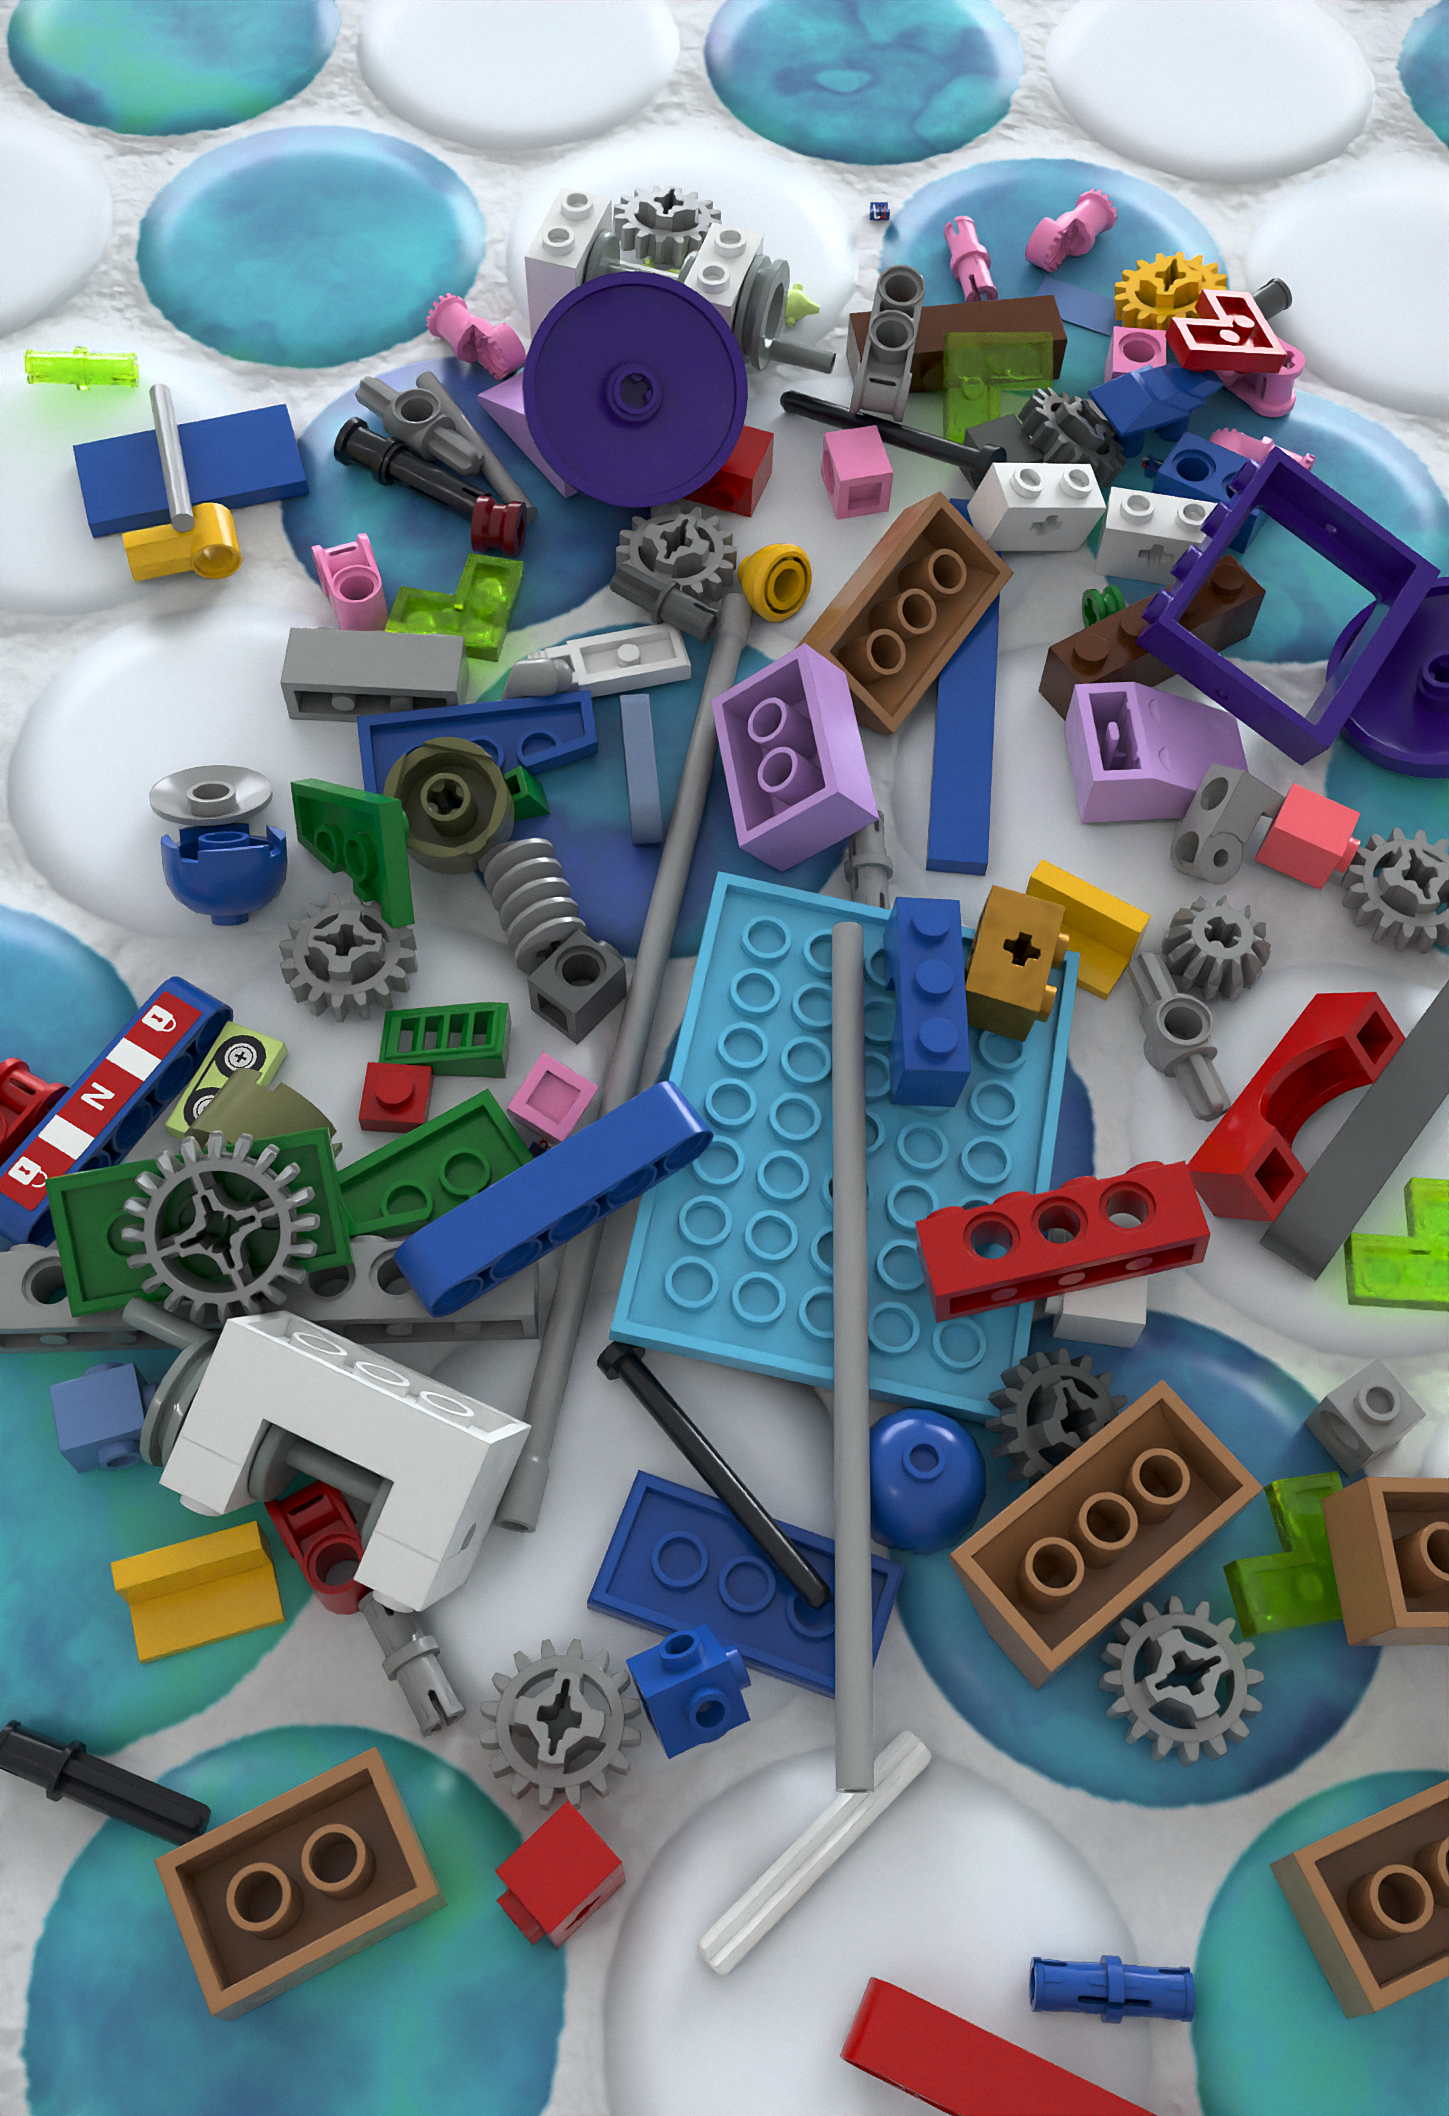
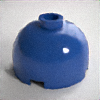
M231 823L209 827L193 826L179 829L180 842L176 843L173 842L168 834L161 837L162 866L167 886L177 901L195 913L211 915V923L215 925L232 926L248 922V913L261 910L269 905L280 894L286 881L288 862L286 832L277 827L266 825L267 837L251 836L249 824Z
M905 1408L881 1417L870 1427L871 1538L876 1543L891 1549V1546H894L901 1550L914 1551L913 1555H930L954 1546L974 1526L986 1497L985 1460L975 1438L957 1420L932 1409Z

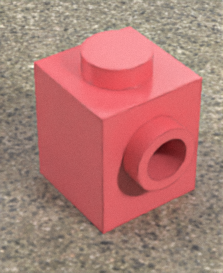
M1293 783L1275 819H1272L1254 860L1321 890L1334 869L1344 874L1354 858L1360 840L1351 837L1361 813Z

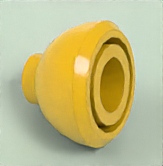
M777 543L767 545L756 551L753 555L744 558L739 565L737 578L743 595L746 596L753 611L769 622L778 623L794 616L803 606L811 587L812 568L810 560L803 549L792 544Z

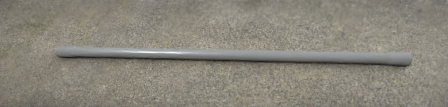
M740 593L727 594L721 602L720 610L722 616L719 626L713 635V651L597 1120L636 1096L719 747L711 700L734 685L740 655L746 646L754 613L746 596ZM606 1217L566 1242L522 1422L532 1427L494 1518L496 1525L511 1531L532 1533L536 1530L549 1475L548 1460Z

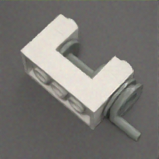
M561 186L524 256L531 342L549 311L570 291L583 283L607 274L641 271L659 274L679 281L708 300L732 330L742 352L745 367L751 360L753 368L762 371L767 367L770 360L831 374L836 358V353L779 339L788 300L790 267L787 260L779 258L772 264L770 257L763 255V234L742 230L734 226L712 223L700 250L688 254L679 274L620 260L619 238L612 227V198Z
M137 1296L129 1301L122 1315L123 1322L183 1350L163 1377L149 1405L141 1429L139 1448L144 1462L152 1466L164 1467L159 1483L182 1494L180 1498L182 1505L202 1515L219 1517L257 1501H272L288 1487L298 1471H301L371 1505L361 1536L364 1555L353 1580L374 1589L372 1596L377 1602L398 1612L411 1613L414 1610L421 1612L466 1583L530 1432L531 1425L286 1310L227 1319L220 1335ZM313 1443H315V1444H317V1445H319V1446H321V1447H323V1448H325V1449H327V1450H329V1451H332V1452H334V1453H336V1454H338V1455H340V1456H342V1457H344V1458H346V1459H348V1460H350V1461H352V1462H354V1463H356V1464H358V1465H361V1466H363V1467H365V1468H367V1469H369V1470H371V1471H373V1472H375V1473H377V1474H379V1475H381V1476H383V1477H385V1478H382V1477H380V1476H378V1475H376V1474H374V1473H372V1472H370V1471H368V1470H366V1469H364V1468H362V1467H359V1466H357V1465H355V1464H353V1463H351V1462H349V1461H347V1460H345V1459H343V1458H341V1457H339V1456H337V1455H335V1454H333V1453H330V1452H328V1451H326V1450H324V1449H322V1448H320V1447L314 1445Z

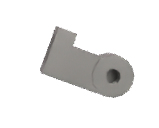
M1211 763L1173 838L1170 847V858L1174 868L1179 873L1213 884L1226 883L1238 872L1243 857L1242 848L1247 843L1260 817L1265 816L1275 819L1286 797L1244 770Z

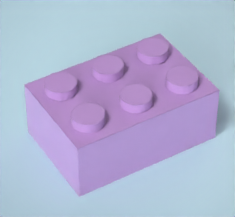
M806 643L711 700L738 844L741 849L780 872H784L879 820L846 673Z

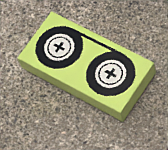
M227 1021L165 1123L169 1135L183 1140L188 1128L238 1068H250L262 1072L263 1074L256 1083L268 1088L288 1054L285 1043Z

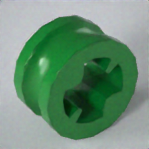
M1117 585L1106 586L1101 594L1097 589H1087L1083 593L1081 609L1085 628L1126 608L1123 595Z

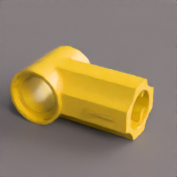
M202 503L192 507L195 525L190 531L179 532L172 527V524L122 534L124 548L134 581L191 570L209 579H222L234 574L242 564V556L234 518L230 510L221 504Z

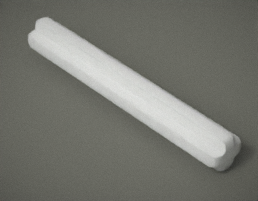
M908 1730L901 1731L874 1759V1792L861 1794L841 1793L699 1940L697 1945L698 1953L716 1974L721 1977L728 1975L928 1766L932 1755L917 1736Z

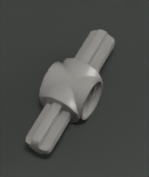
M365 376L360 380V386L355 391L357 401L383 419L384 430L392 437L395 436L403 440L406 446H408L410 453L426 462L439 459L461 475L474 477L479 473L480 466L485 461L483 451L455 432V422L442 412L440 399L435 393L422 388L408 389L399 393L379 378Z
M1151 951L1140 954L1128 963L1127 972L1145 1009L1139 1017V1021L1146 1034L1143 1047L1144 1055L1153 1068L1164 1073L1167 1077H1177L1195 1118L1206 1122L1213 1121L1219 1118V1116L1224 1115L1231 1107V1101L1212 1063V1060L1218 1053L1210 1036L1214 1026L1213 1016L1209 1008L1200 1000L1191 997L1189 994H1179L1162 956ZM1168 1031L1181 1033L1188 1040L1175 1038Z

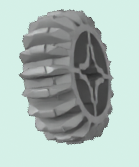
M213 1131L209 1134L208 1154L203 1155L199 1143L193 1136H189L180 1141V1151L185 1163L182 1164L172 1153L163 1150L155 1156L154 1160L165 1178L163 1179L147 1171H143L137 1176L135 1183L141 1190L150 1195L151 1199L131 1197L125 1201L124 1210L133 1216L144 1218V1223L126 1226L121 1231L122 1240L128 1242L144 1241L145 1248L132 1254L127 1259V1263L131 1269H139L150 1263L156 1272L151 1274L142 1284V1289L146 1293L154 1292L163 1282L173 1289L165 1299L163 1307L166 1310L173 1312L181 1304L184 1297L194 1300L190 1311V1319L200 1323L208 1312L209 1304H217L218 1318L220 1323L225 1325L227 1319L235 1318V1301H241L248 1316L262 1314L263 1304L259 1295L261 1291L270 1301L277 1305L282 1304L286 1300L288 1293L285 1286L279 1280V1276L290 1282L302 1283L307 1271L301 1264L293 1260L291 1256L312 1258L315 1256L318 1245L310 1239L299 1237L298 1232L317 1229L320 1225V1216L313 1213L297 1214L296 1207L305 1205L313 1200L315 1193L312 1187H303L290 1193L286 1184L294 1180L300 1173L301 1168L297 1163L293 1162L287 1165L279 1175L269 1168V1165L279 1154L280 1149L277 1146L270 1144L262 1152L259 1159L256 1160L249 1157L253 1146V1136L251 1134L243 1133L240 1135L235 1144L234 1153L226 1152V1138L223 1131ZM212 1171H228L242 1175L258 1184L268 1194L269 1198L264 1200L260 1198L245 1203L235 1201L228 1196L221 1181H215ZM190 1178L196 1193L192 1196L196 1209L195 1221L180 1232L166 1237L165 1214L169 1200L179 1184ZM213 1211H223V1220L228 1214L232 1215L236 1221L254 1215L247 1218L230 1236V1243H220V1236L213 1240L208 1234L191 1239L196 1237L214 1219ZM279 1217L281 1234L276 1256L268 1266L253 1275L248 1263L251 1257L247 1246L248 1233L262 1227L265 1222ZM196 1253L208 1255L217 1262L223 1275H229L231 1282H217L202 1278L184 1267L176 1257L179 1255L185 1257Z

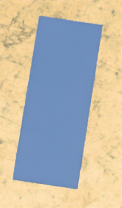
M1048 276L1045 277L1035 296L1054 295L1061 319L1110 337H1112L1114 326L1122 327V320L1115 319L1114 299Z

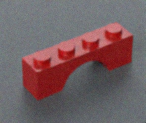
M1377 992L1316 993L1189 1161L1187 1168L1194 1188L1215 1217L1274 1222L1308 1175L1291 1151L1294 1138L1302 1125L1319 1108L1337 1096L1355 1088L1375 1083L1406 1038Z

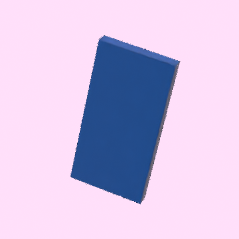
M286 403L177 425L192 507L202 503H217L232 510L310 494ZM155 429L73 445L88 525L93 538L171 522Z
M638 1470L587 1600L588 1609L664 1637L678 1631L691 1630L707 1623L722 1648L732 1643L735 1645L745 1667L835 1700L834 1540L774 1519L830 1587L831 1601L822 1609L815 1610L804 1603L719 1498ZM871 1553L872 1661L874 1668L906 1566Z

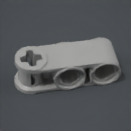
M894 265L886 268L880 274L862 362L858 363L849 409L850 413L857 414L860 409L893 415V419L896 422L902 423L912 377L910 368L925 295V280L915 268L907 265Z

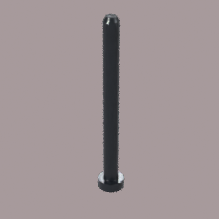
M793 390L784 392L780 398V404L785 411L843 430L877 425L883 443L974 471L975 480L980 483L992 463L1007 462L1006 450L989 443L982 449H977L860 411L857 414L850 413V408Z
M617 1341L612 1342L605 1348L597 1360V1366L608 1380L622 1379L804 1603L815 1610L825 1607L832 1599L829 1585L641 1359L645 1354V1348Z

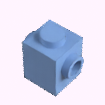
M109 1362L87 1369L83 1377L49 1386L60 1453L78 1473L98 1467L103 1470L124 1469L139 1463L143 1459L139 1450L141 1429L149 1405L159 1387L158 1382L148 1384L134 1362L126 1365L118 1362Z

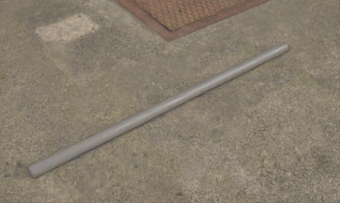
M840 922L832 927L836 1791L861 1794L874 1792L863 927L855 922Z

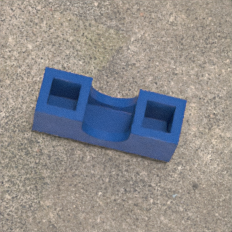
M896 897L883 934L885 990L896 991L894 1030L888 1045L891 1105L955 1107L971 1073L960 900Z

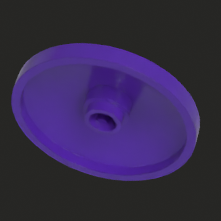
M625 271L607 274L583 283L570 291L549 311L540 324L526 356L522 380V399L527 425L536 447L551 469L565 483L588 498L604 504L623 508H649L674 502L691 494L707 483L722 468L735 448L744 425L748 402V381L745 363L738 342L727 322L708 300L697 291L672 278L655 273Z
M1440 577L1435 580L1340 730V734L1349 745L1371 762L1385 769L1414 777L1449 778V577ZM1376 600L1362 609L1347 624L1336 640L1327 664L1326 684L1374 611Z

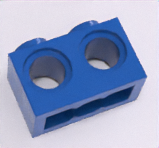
M1185 431L1157 471L1151 493L1219 503L1222 500L1228 504L1235 494L1228 485L1249 458ZM1252 510L1228 548L1244 554L1269 516L1262 510Z

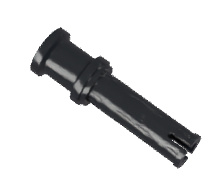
M352 417L346 421L336 437L334 445L336 461L345 466L355 464L372 473L373 480L382 485H393L396 483L436 505L461 516V518L472 523L473 511L478 497L481 495L492 497L491 493L474 485L472 486L451 473L414 456V454L409 452L408 446H406L403 440L395 436L387 439L369 429L367 422L358 417Z

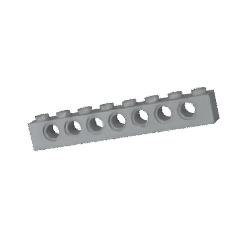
M362 1235L350 1239L354 1257L353 1264L308 1272L300 1284L290 1282L283 1277L279 1278L288 1293L286 1300L280 1305L270 1301L268 1297L261 1298L263 1304L262 1313L286 1310L357 1344L538 1339L539 1262L537 1260L460 1310L441 1318H433L427 1312L413 1289L401 1295H391L385 1292L387 1286L392 1281L404 1277L394 1262V1254L404 1241L389 1242L379 1236ZM19 1244L12 1246L9 1252H0V1354L179 1349L123 1322L122 1315L125 1308L72 1318L68 1296L58 1303L46 1304L49 1296L55 1290L65 1287L58 1250H49L34 1244ZM334 1279L348 1281L346 1288L335 1296L323 1297L317 1295L319 1289L328 1281ZM165 1300L152 1302V1304L165 1309L163 1307ZM183 1300L171 1312L220 1335L225 1326L220 1323L218 1318L217 1304H209L208 1312L200 1323L190 1319V1311L194 1300ZM235 1301V1318L248 1316L241 1301Z

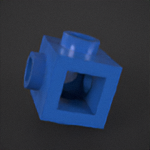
M707 1623L691 1630L672 1633L663 1639L659 1645L625 1660L646 1717L668 1759L700 1744L716 1741L724 1736L727 1731L751 1720L741 1694V1690L751 1686L744 1662L733 1643L724 1648L721 1647Z

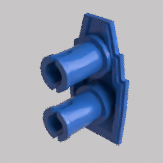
M1175 362L1154 368L1149 364L1089 390L1088 396L1114 428L1116 435L1112 439L1124 447L1125 450L1121 454L1129 459L1138 456L1142 452L1146 431L1154 429L1155 433L1159 432L1158 437L1168 442L1179 441L1185 431H1188L1192 411L1204 406L1206 403L1205 399L1221 389L1224 383L1213 370L1193 372L1182 368L1181 365L1177 366Z

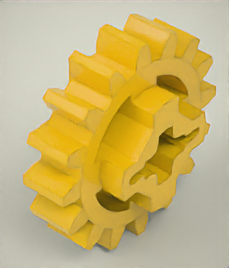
M1177 252L1175 256H1167L1166 258L1162 253L1156 254L1155 262L1151 264L1140 259L1137 261V271L1124 270L1122 272V282L1115 283V319L1122 320V327L1166 332L1172 317L1201 319L1195 310V305L1202 289L1227 291L1226 274H1218L1219 265L1216 262L1203 266L1202 255H1197L1191 260H1185L1183 252Z

